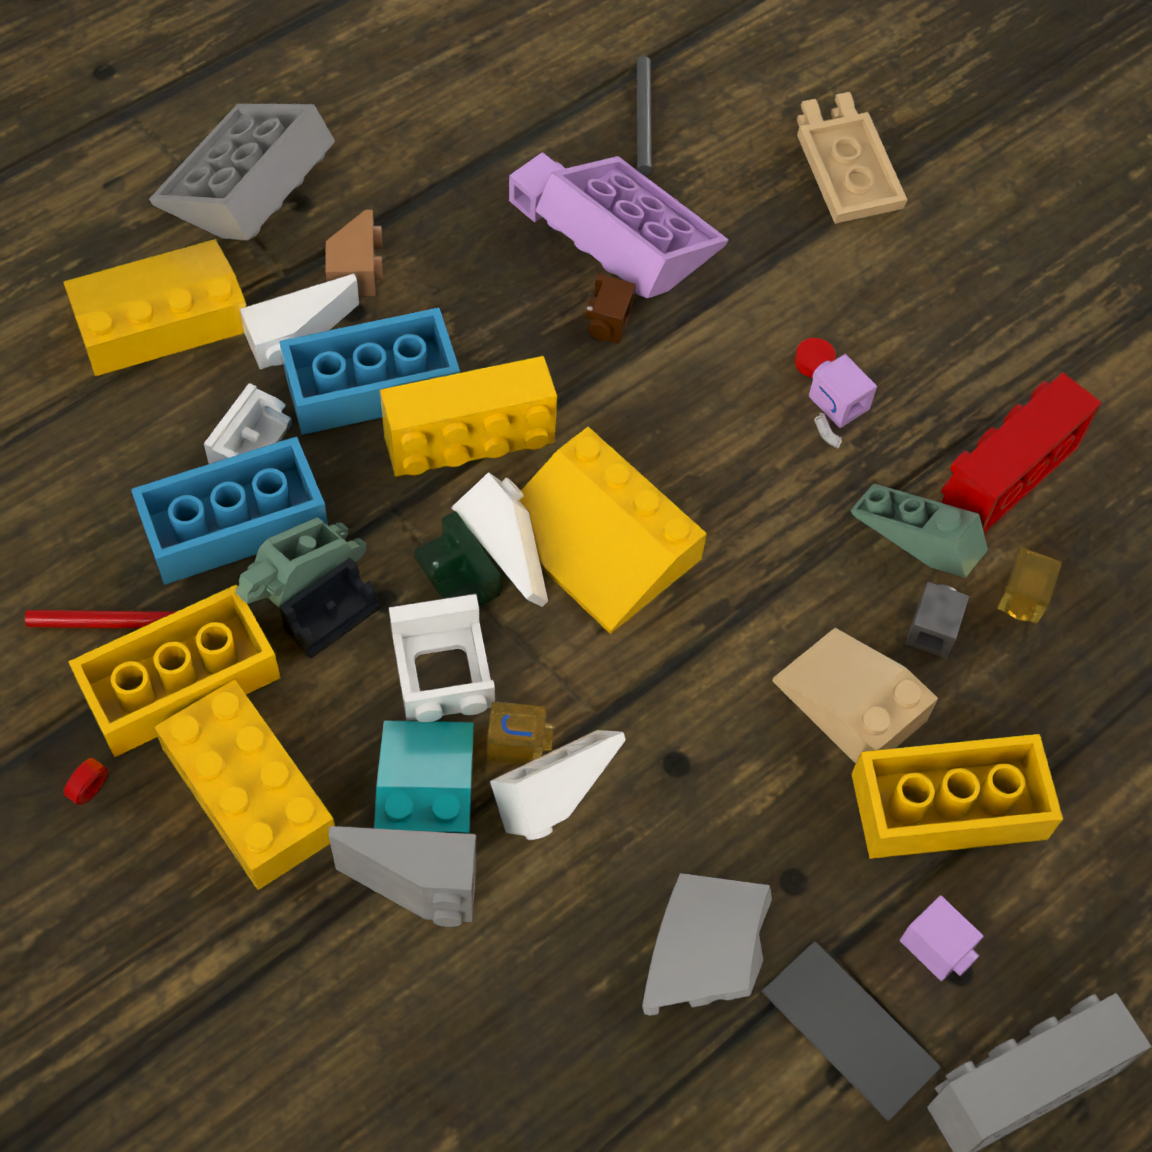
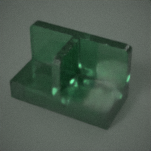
M457 511L442 517V536L414 550L415 559L441 598L447 599L476 594L478 606L480 607L499 597L500 573Z

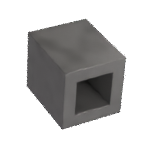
M927 582L905 644L947 659L957 638L969 596L957 592V590L950 586Z

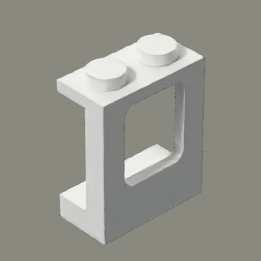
M476 594L389 607L391 632L407 721L433 722L440 719L443 715L455 713L476 715L484 712L487 708L495 707V687L493 680L490 678L479 623V606ZM454 649L465 651L472 683L420 691L415 666V659L419 655Z

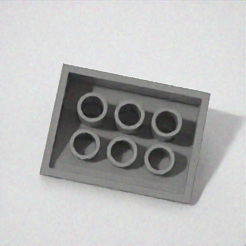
M237 104L149 200L153 206L220 238L249 240L260 232L262 224L269 216L281 208L282 202L291 191L303 183L305 175L312 167L324 159L326 151L333 145L335 140L314 104Z

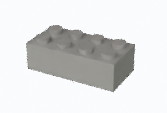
M1117 993L1102 1001L1098 999L1096 994L1073 1006L1070 1009L1072 1013L1058 1021L1053 1016L1038 1024L1029 1031L1031 1035L1019 1043H1016L1013 1038L991 1050L988 1053L989 1057L980 1062L976 1067L972 1061H969L946 1075L947 1080L935 1088L938 1095L927 1108L952 1151L977 1152L1122 1072L1152 1046Z

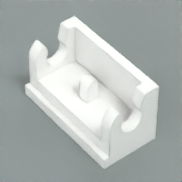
M249 383L205 441L204 447L208 463L211 464L280 442L292 425L291 418L281 412L286 405L276 397L258 390L255 385Z

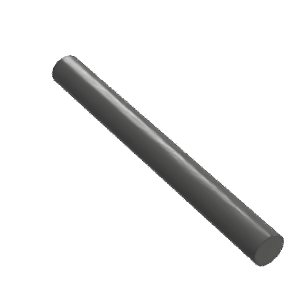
M641 56L637 59V171L643 175H649L652 172L651 60L646 56Z

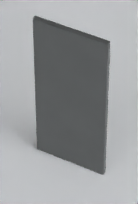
M816 941L806 948L762 990V993L887 1121L941 1068Z

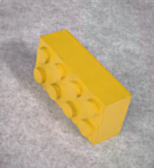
M544 356L380 389L384 438L395 477L419 475L426 470L445 466L457 467L472 460L486 457L499 458L510 452L524 449L536 450L547 444L555 443L557 394Z
M237 584L68 661L114 758L157 738L158 736L154 728L156 725L233 679L236 680L246 695L280 679L275 653L248 604L235 593L236 587H238Z
M235 679L154 727L162 749L257 890H260L330 844L329 827L335 826L333 817Z
M1040 734L866 751L860 753L852 771L853 784L870 859L1048 840L1063 820Z

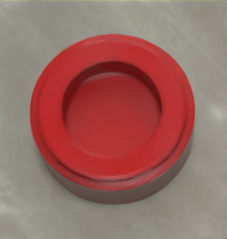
M809 338L798 345L794 363L801 374L812 378L814 371L822 363L835 360L836 353L829 342L820 338Z
M95 758L87 759L69 778L64 788V796L77 805L88 803L104 785L108 776V768Z

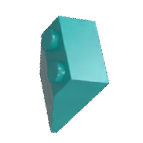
M384 721L376 786L374 829L470 834L474 722Z

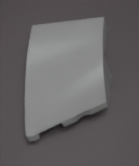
M680 873L666 908L651 960L642 1005L645 1015L659 1014V1007L689 1001L691 1007L707 1005L718 999L732 1000L751 995L763 963L759 932L772 901L770 885Z

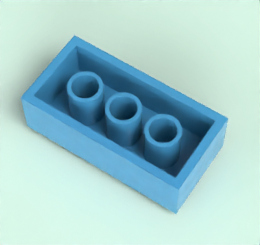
M440 308L279 341L284 371L301 435L381 418L380 389L460 373Z
M297 436L131 489L164 585L256 555L259 547L268 538L318 517L328 526L325 503Z

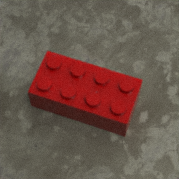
M1063 372L1051 383L1043 381L1032 393L1030 401L1025 406L1019 403L1008 413L1004 419V424L998 430L995 427H991L981 437L977 448L972 453L966 450L956 458L950 467L953 475L941 489V493L944 494L941 503L978 513L985 534L1079 448L1102 402Z

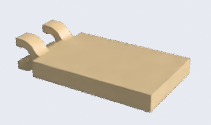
M850 92L836 94L835 101L838 108L831 110L830 114L833 119L823 121L816 99L802 101L801 108L804 115H799L797 118L799 124L797 136L834 223L904 209L907 202L906 195L868 112L857 113Z

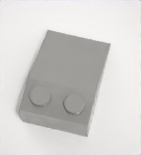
M329 827V840L336 870L423 919L433 920L439 926L455 927L461 925L462 921L472 922L476 877V834Z

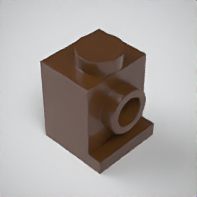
M602 274L597 275L595 293L591 295L585 313V318L591 319L588 328L589 336L597 340H607L620 344L633 310L636 284Z

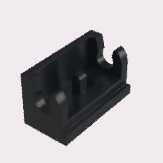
M350 557L279 607L284 630L310 659L380 610L379 604L376 601L373 584L370 580L365 584L359 576L358 565Z

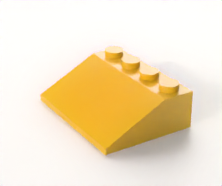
M216 239L63 281L95 377L244 333L240 309L246 307V302L235 274Z
M589 427L559 448L521 490L524 496L519 501L530 515L541 569L610 634L702 559L707 533Z

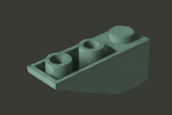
M873 484L851 509L853 516L929 567L963 578L968 576L988 551L978 513L877 484Z

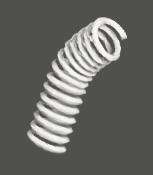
M819 413L820 416H817L814 421L820 435L829 445L831 444L839 448L842 438L831 431L825 414Z

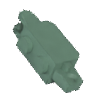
M318 517L268 538L259 547L255 562L249 565L248 570L241 574L239 586L236 587L235 593L247 604L268 597L277 607H280L349 557L355 563L359 561L367 550V544L359 538L346 542L345 539L349 534V528L341 522L327 526Z

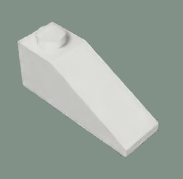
M354 274L240 309L244 334L259 368L263 369L283 364L279 341L329 331L359 305L357 279Z
M487 473L451 508L524 597L543 607L548 602L530 515L519 501L524 495L507 477L501 481L492 474Z
M596 730L491 780L490 783L505 832L524 835L528 840L539 839L549 835L553 831V825L569 818L626 741L624 733Z

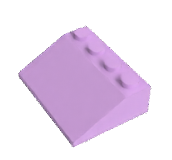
M619 156L551 172L535 210L547 220L550 227L563 232L572 239L578 249L591 254L600 261L606 271L618 275L624 281L636 284L635 293L646 298L671 290L725 247L729 240Z

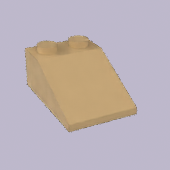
M837 628L831 630L773 678V682L855 763L861 752L895 749L927 722L938 700V697L906 667Z

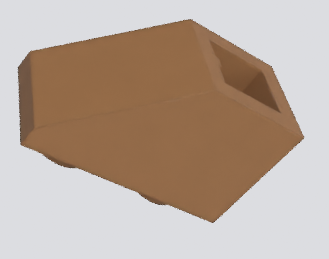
M364 210L326 241L327 282L354 274L357 279L358 296H376V280H383L382 256H375V249H382V226H374L373 210Z

